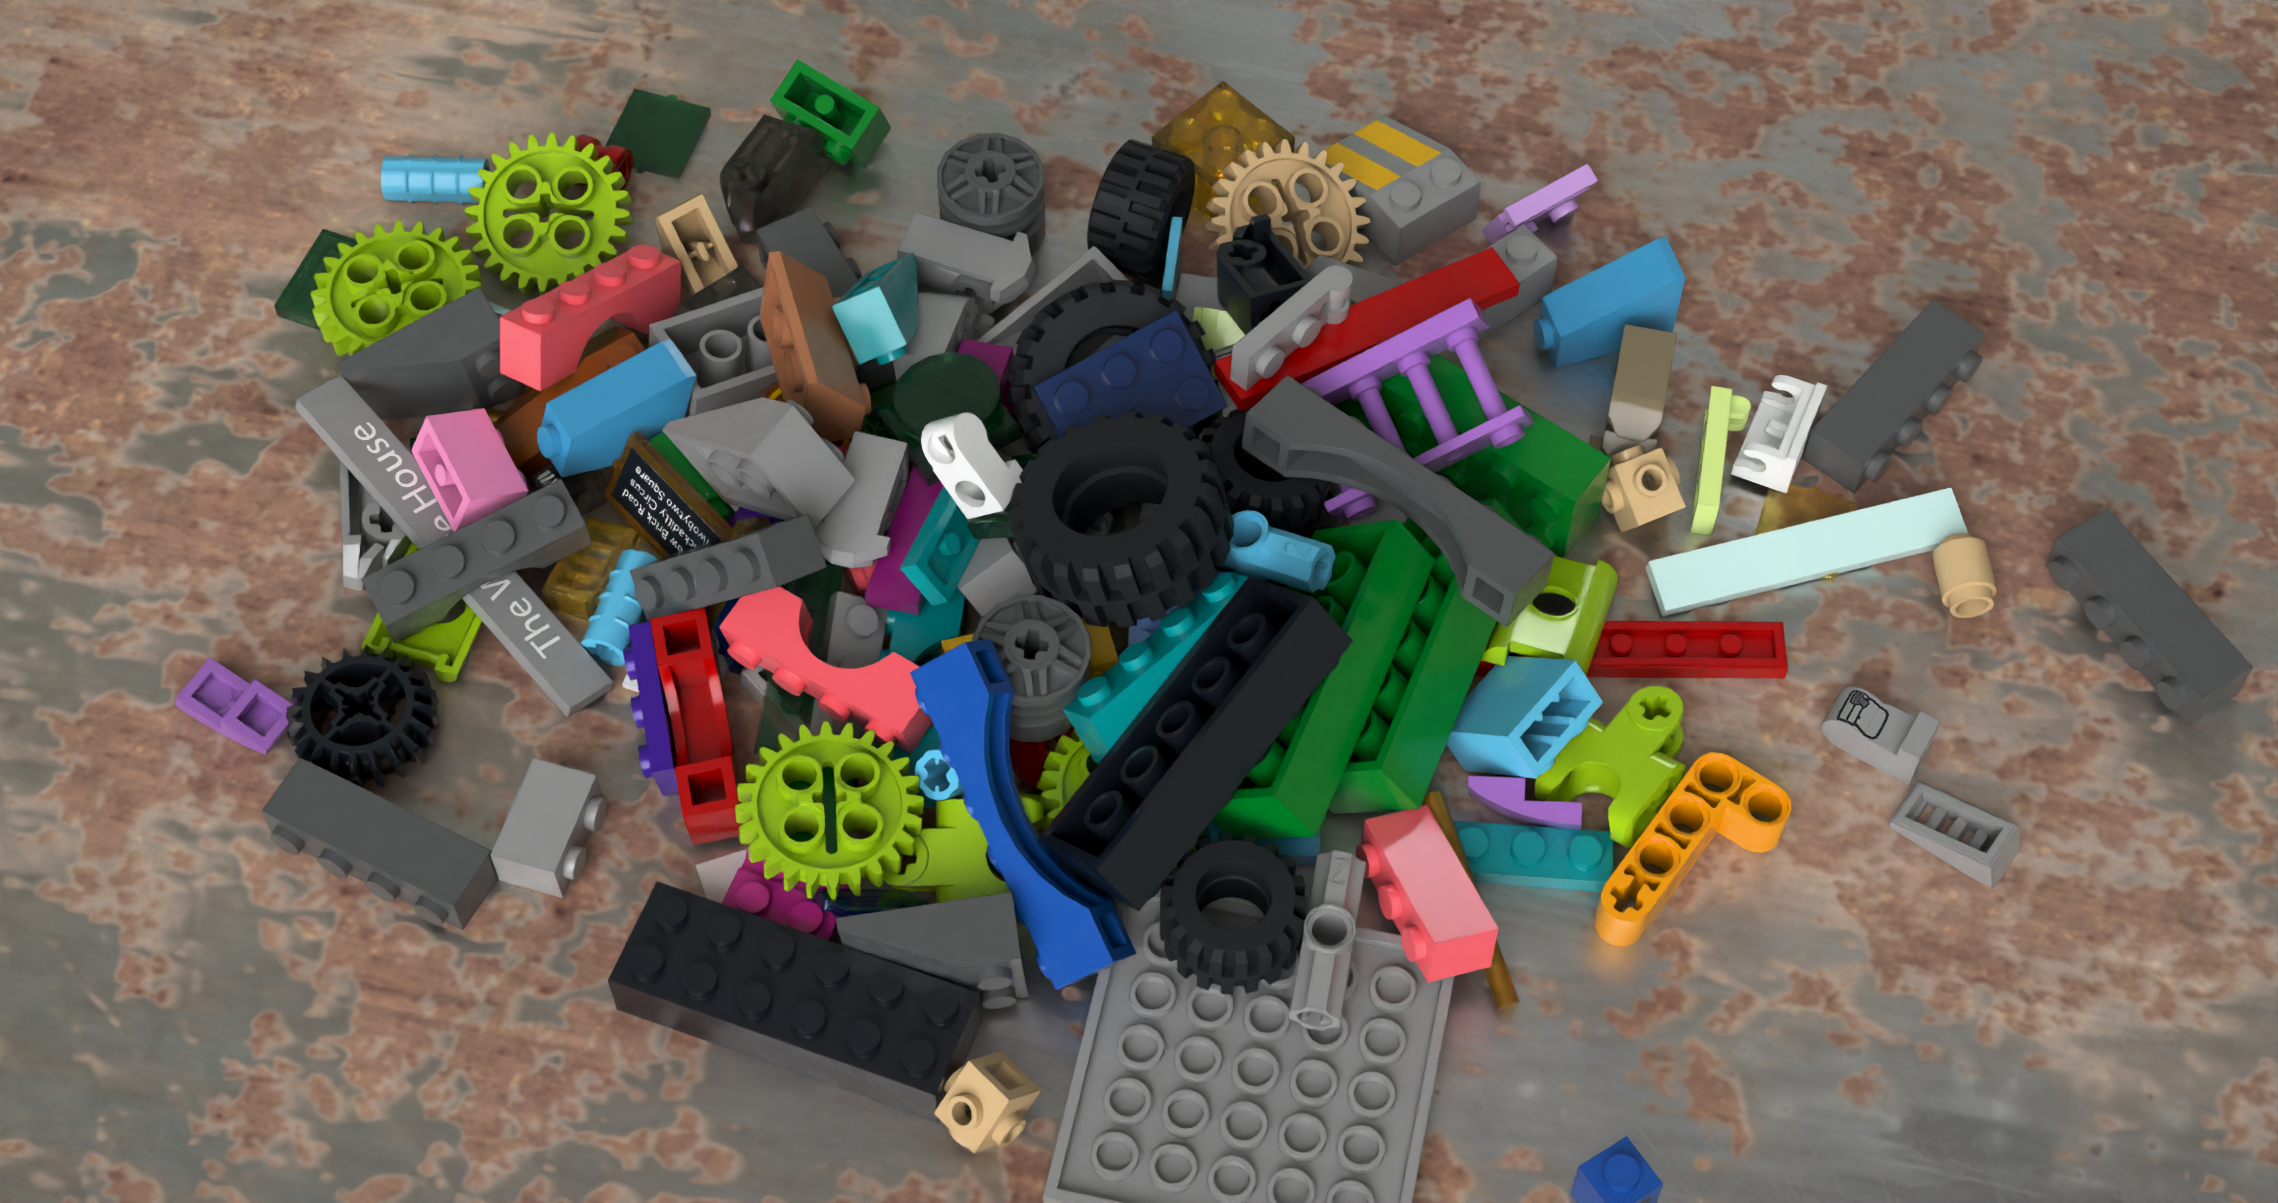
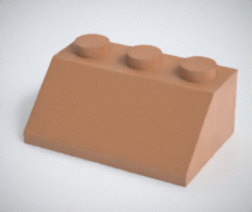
M781 251L769 252L759 317L784 403L792 400L805 408L814 419L811 427L821 438L830 442L852 439L855 431L861 432L864 416L870 415L871 400L866 383H858L855 373L858 361L848 340H845L842 327L832 309V305L840 297H832L826 276Z

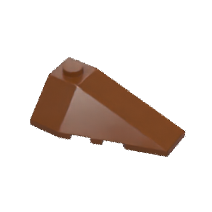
M614 326L589 339L581 355L576 373L542 391L530 387L493 423L495 429L501 432L511 459L517 470L523 473L525 479L553 465L549 458H545L542 455L537 443V431L541 427L547 402L644 351L645 348L634 332Z

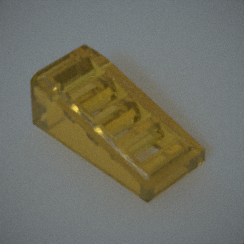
M590 516L585 523L592 544L559 560L542 589L545 604L550 610L589 621L588 619L594 615L599 604V596L604 593L610 579L609 574L614 570L621 553L624 550L634 549L640 537L637 530ZM598 535L618 541V543L614 547L594 541V539ZM590 550L609 557L604 561L587 556V553ZM581 566H584L594 570H598L599 572L597 573V575H593L590 573L580 571L579 569ZM577 581L587 584L589 587L585 590L572 586V583Z

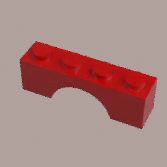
M700 608L651 618L650 622L657 664L666 696L677 761L675 773L682 816L693 846L739 836V827L742 825L736 822L735 805L741 803L738 801L737 791L740 779L716 641L706 609Z

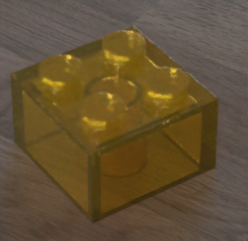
M1222 81L1152 136V146L1192 159L1195 170V190L1192 207L1210 221L1218 217V214L1208 210L1206 203L1215 197H1221L1212 189V186L1220 178L1227 179L1223 169L1231 162L1239 164L1238 156L1247 149L1256 156V148L1263 142H1268L1274 152L1275 146L1283 139H1287L1293 153L1295 150V136L1226 82ZM1275 181L1271 182V184L1274 185L1276 188L1278 187V184ZM1248 197L1250 208L1260 202L1256 197Z

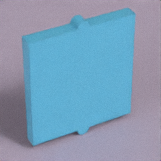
M1172 217L1162 284V297L1168 301L1176 298L1181 275L1182 217Z

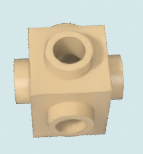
M1637 445L1610 456L1614 466L1609 468L1602 504L1609 513L1614 514L1621 533L1686 507L1678 488L1680 486L1678 469L1674 462L1665 456L1662 447L1644 454L1641 445Z
M997 1051L969 1060L966 1065L956 1070L945 1083L944 1091L947 1094L934 1114L949 1128L952 1138L960 1145L969 1148L973 1153L997 1145L1006 1147L1024 1130L1026 1121L1023 1117L1041 1092V1089L1005 1053Z

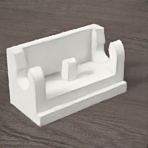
M1777 375L1774 377L1771 385L1778 390L1788 391L1793 397L1788 398L1779 393L1764 391L1757 412L1733 465L1731 475L1787 494L1807 445L1811 429L1817 420L1827 385L1819 382L1814 385L1790 376Z

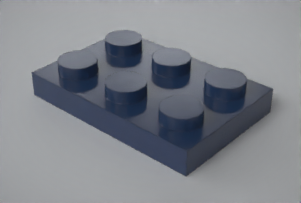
M1177 310L1032 387L1058 439L1064 436L1063 430L1076 423L1079 428L1093 423L1092 417L1108 414L1110 419L1121 417L1122 412H1139L1146 419L1149 418L1150 414H1155L1171 419L1173 425L1177 422L1188 428L1228 406Z

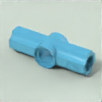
M1246 510L1232 515L1234 536L1229 542L1231 549L1223 565L1232 567L1235 574L1251 576L1263 581L1270 579L1311 593L1318 589L1324 590L1332 577V567L1336 557L1331 545L1271 527L1264 515L1257 511Z

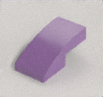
M210 657L175 698L176 707L225 737L265 755L269 753L286 732L287 727L290 726L286 718V708L292 706V703L256 679L251 684Z
M1468 776V796L1502 816L1531 826L1581 830L1582 802L1525 800V778Z

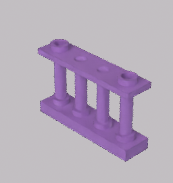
M1471 298L1301 383L1304 387L1317 391L1325 401L1333 406L1351 397L1353 401L1359 400L1373 432L1390 444L1405 450L1379 391L1382 389V381L1398 373L1403 377L1407 376L1439 446L1413 459L1434 473L1492 444L1495 449L1509 446L1525 436L1523 429L1535 424L1531 414L1521 405L1509 411L1507 410L1476 343L1480 339L1478 333L1490 328L1482 308ZM1446 349L1457 353L1488 420L1461 435H1458L1427 368L1431 364L1429 358ZM1337 483L1342 494L1324 502L1328 513L1339 519L1347 517L1348 521H1354L1377 510L1376 502L1381 499L1369 493Z

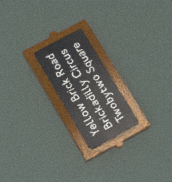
M638 431L630 434L620 459L613 462L615 471L603 497L662 558L710 542L713 545L740 536Z

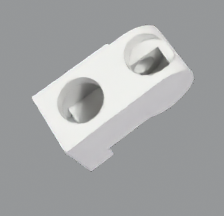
M967 412L929 422L924 427L921 437L923 452L933 467L934 473L965 517L971 519L1003 511L1011 500L1016 483H1022L1019 476L1023 469L1015 459L1007 462L1001 459L988 441L987 432L982 421L976 415Z

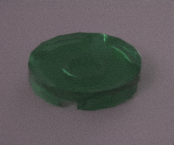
M948 352L928 356L909 367L899 378L893 394L899 425L909 437L921 442L923 429L929 422L969 412L976 415L982 421L987 432L998 420L1001 411L1000 402L1002 397L998 376L986 362L969 354Z

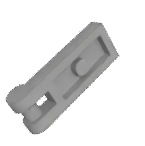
M1338 265L1325 268L1234 344L1230 379L1247 391L1262 377L1264 379L1272 377L1279 370L1284 359L1299 346L1305 348L1310 345L1319 334L1321 327L1326 323L1339 324L1345 321L1349 313L1350 300L1348 296L1352 290V273L1347 268Z

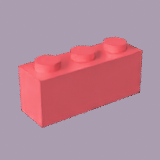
M1428 805L1420 806V809L1403 810L1365 819L1361 844L1356 847V858L1366 862L1365 878L1371 879L1378 892L1379 905L1383 915L1388 920L1393 919L1401 934L1402 947L1406 957L1410 962L1416 961L1427 983L1491 967L1499 928Z

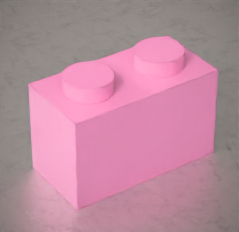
M485 408L426 416L411 452L453 532L527 496L529 490L523 473L517 470L505 447L501 432L495 429Z

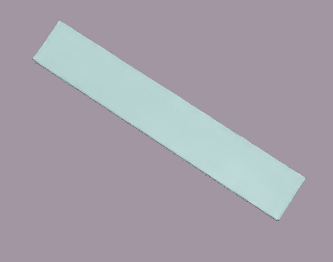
M1950 487L1648 562L1645 569L1661 615L1664 617L1932 551L1941 545L1943 539L1950 535L1969 533Z

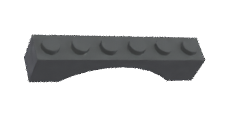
M1287 375L1246 413L1242 448L1284 477L1314 478L1344 484L1369 493L1399 509L1420 526L1442 551L1455 575L1461 597L1505 627H1508L1547 586L1555 553L1546 548L1538 538L1525 534L1501 518L1493 508L1480 504L1456 488L1449 479L1435 474L1411 458L1404 449L1390 444L1366 428L1359 419L1348 416L1325 401L1314 389L1304 387Z

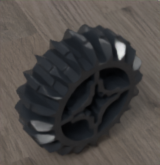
M367 644L361 655L355 657L352 656L350 651L343 648L342 660L335 663L322 656L321 667L323 671L319 674L305 671L304 682L306 687L292 688V700L295 705L286 708V718L290 725L287 727V735L291 745L296 747L295 753L298 760L302 758L343 779H350L352 783L362 788L368 779H374L377 785L384 788L385 775L392 772L405 779L407 771L404 764L412 762L422 765L424 755L421 748L434 747L435 736L433 730L440 727V716L437 710L439 701L435 690L431 689L428 675L422 669L417 670L414 662L408 655L398 660L395 652H392L389 647L378 657H376L374 650ZM402 699L406 702L405 710L400 721L395 726L391 723L390 719L396 713L395 706ZM333 710L336 712V716L330 722L332 729L323 736L321 733L324 721L329 712Z

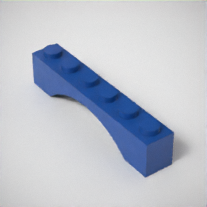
M984 639L965 642L911 671L910 674L916 685L915 696L923 712L930 716L940 737V752L946 763L955 770L963 787L965 807L969 814L980 824L988 842L987 852L994 868L1003 875L1010 892H1012L1016 917L1021 924L1027 927L1037 949L1036 959L1039 968L1052 981L1055 990L1080 982L1137 954L1113 901L1084 885L1063 868L1057 859L1037 841L1039 836L1025 813L1015 785L1009 751L1010 714L1015 690L992 640Z

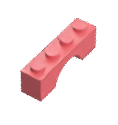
M642 244L637 245L608 262L598 264L594 269L570 281L563 282L559 287L535 299L528 300L522 306L500 316V373L538 391H542L576 373L587 342L595 330L608 318L648 334L650 324L680 315L681 261L661 253L656 247Z
M780 586L740 597L719 626L730 646L727 652L733 659L751 670H755L758 665L773 673L772 678L780 687L795 696H800L803 691L819 700L817 702L818 706L835 720L845 723L850 718L864 726V733L870 729L874 730L875 743L882 746L892 741L898 747L912 754L933 724L930 716L923 712L915 696L916 685L910 674L911 671L920 666L895 652L872 665L849 669L829 665L815 657L810 651L813 620L803 599Z

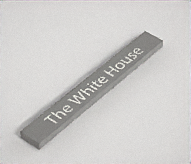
M342 375L297 398L295 406L297 412L418 549L453 533L415 457ZM516 571L497 577L462 598L567 718L610 691L613 683L612 679Z

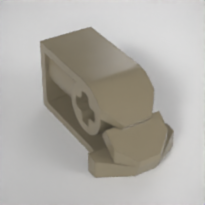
M1625 324L1603 437L1590 435L1589 445L1609 457L1637 445H1641L1644 454L1658 449L1656 447L1657 435L1659 434L1677 333ZM1663 449L1665 456L1668 457L1669 449ZM1612 460L1610 462L1609 468L1614 466Z

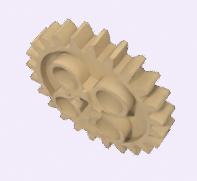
M1287 139L1279 142L1275 146L1274 152L1268 142H1263L1256 148V156L1247 149L1238 156L1239 164L1231 162L1223 169L1227 179L1220 178L1213 184L1212 189L1221 197L1211 199L1206 203V208L1218 214V217L1207 222L1205 229L1219 232V238L1209 245V249L1218 250L1221 243L1233 241V234L1236 228L1248 225L1251 217L1258 216L1251 210L1248 204V197L1253 196L1262 202L1265 214L1267 213L1271 218L1272 232L1296 260L1298 257L1304 263V266H1302L1304 269L1320 255L1356 267L1362 263L1363 258L1355 249H1361L1369 243V239L1357 233V230L1370 223V218L1356 215L1355 209L1364 204L1366 200L1364 197L1351 198L1349 191L1355 186L1357 180L1355 178L1343 182L1338 176L1344 166L1342 162L1335 164L1330 169L1325 166L1326 150L1323 149L1315 157L1311 158L1309 157L1307 142L1300 144L1293 153ZM1272 181L1278 184V189L1271 184ZM1295 183L1302 184L1307 188L1310 193V203L1298 198L1295 193ZM1281 219L1283 220V222L1291 221L1294 225V228L1292 225L1284 226ZM1311 231L1318 232L1323 236L1326 241V251L1319 250L1314 246L1311 241Z

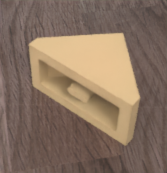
M699 193L655 217L661 251L663 254L681 261V284L700 308L716 303L748 286L703 194Z

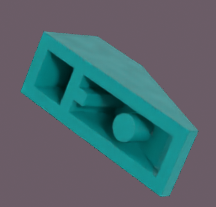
M913 252L866 272L832 305V309L859 365L876 358L878 365H883L903 356L908 352L905 345L918 333L917 260Z

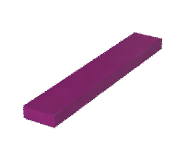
M962 339L931 422L969 412L976 415L982 421L986 432H988L1009 375L1007 371L1010 358L1014 356L1013 348ZM922 445L886 536L890 537L891 549L888 556L878 558L865 591L867 605L920 615L926 598L901 571L900 567L944 486L928 462Z

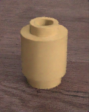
M1966 533L1950 535L1943 539L1941 545L1936 547L1932 553L1943 604L1949 607L1950 613L1953 616L1959 618L1975 617L1988 612L1994 606L1993 597L1996 595L1997 589L1986 543Z

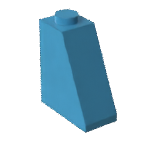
M1667 237L1656 239L1542 297L1539 319L1535 320L1533 325L1534 335L1541 350L1547 349L1555 368L1619 352L1625 324L1673 333L1685 275Z
M672 339L661 341L547 402L541 427L537 431L539 449L545 458L551 460L562 478L626 463L631 449L637 451L650 439L663 433L662 429L668 422L685 418L697 375Z

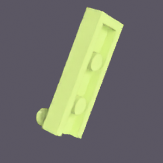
M1711 386L1708 410H1705L1691 520L1690 533L1712 536L1720 504L1728 430L1742 431L1746 427L1750 413V401L1745 397L1732 395V389Z

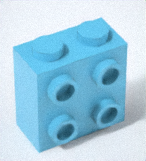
M1508 656L1505 666L1496 664L1465 698L1446 745L1464 771L1536 779L1553 766L1556 755L1570 739L1580 734L1587 727L1588 719L1603 701L1576 660Z

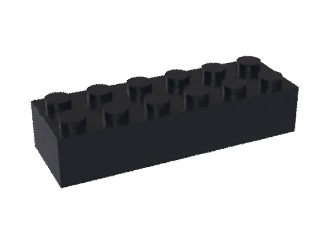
M1249 576L1037 841L1082 883L1140 911L1146 902L1159 892L1163 881L1180 859L1193 849L1199 835L1218 811L1231 801L1234 791L1252 768L1265 758L1270 745L1289 721L1302 711L1305 701L1323 678L1336 668L1340 657L1353 640L1315 598Z
M658 881L608 979L617 1010L939 1123L940 1119L934 1112L947 1094L944 1091V1085L950 1076L964 1065L982 1023L979 992Z

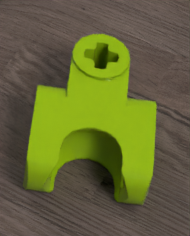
M1648 686L1635 692L1609 725L1590 717L1587 727L1580 734L1571 738L1556 755L1553 766L1536 778L1535 798L1538 801L1571 802L1576 797L1586 793H1601L1610 796L1614 800L1608 807L1609 838L1627 848H1632L1686 775L1685 764L1674 759L1680 754L1684 746V734L1680 726L1683 719V702L1680 696L1672 689L1663 686Z
M1020 797L1025 813L1035 831L1041 828L1044 821V804L1028 797ZM963 799L936 802V828L922 829L921 835L911 836L915 840L913 855L917 858L916 863L906 865L905 874L903 871L895 873L882 867L883 881L903 892H936V903L1010 892L1007 883L1002 881L997 875L988 856V842L979 822L967 811Z

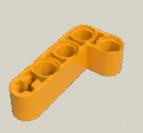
M1711 752L1698 758L1605 883L1594 918L1598 935L1607 943L1615 946H1628L1637 942L1717 832L1752 852L1764 853L1774 849L1782 838L1792 810L1791 800L1787 792L1779 785L1726 754ZM1703 784H1714L1724 791L1713 792L1704 787ZM1761 813L1767 815L1772 821L1762 822L1751 814ZM1685 824L1690 826L1695 832L1684 833L1677 830L1673 825ZM1654 864L1664 870L1665 873L1653 874L1642 866ZM1631 895L1636 899L1634 908L1629 907L1622 913L1621 911L1628 903Z

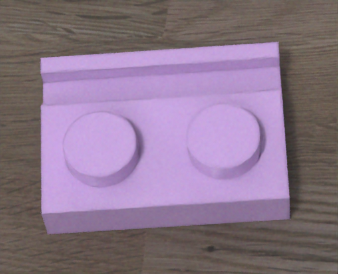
M1587 163L1506 207L1503 213L1497 215L1482 232L1490 245L1496 243L1523 224L1535 234L1539 231L1536 226L1538 222L1550 217L1553 223H1557L1577 211L1580 207L1576 201L1598 180Z

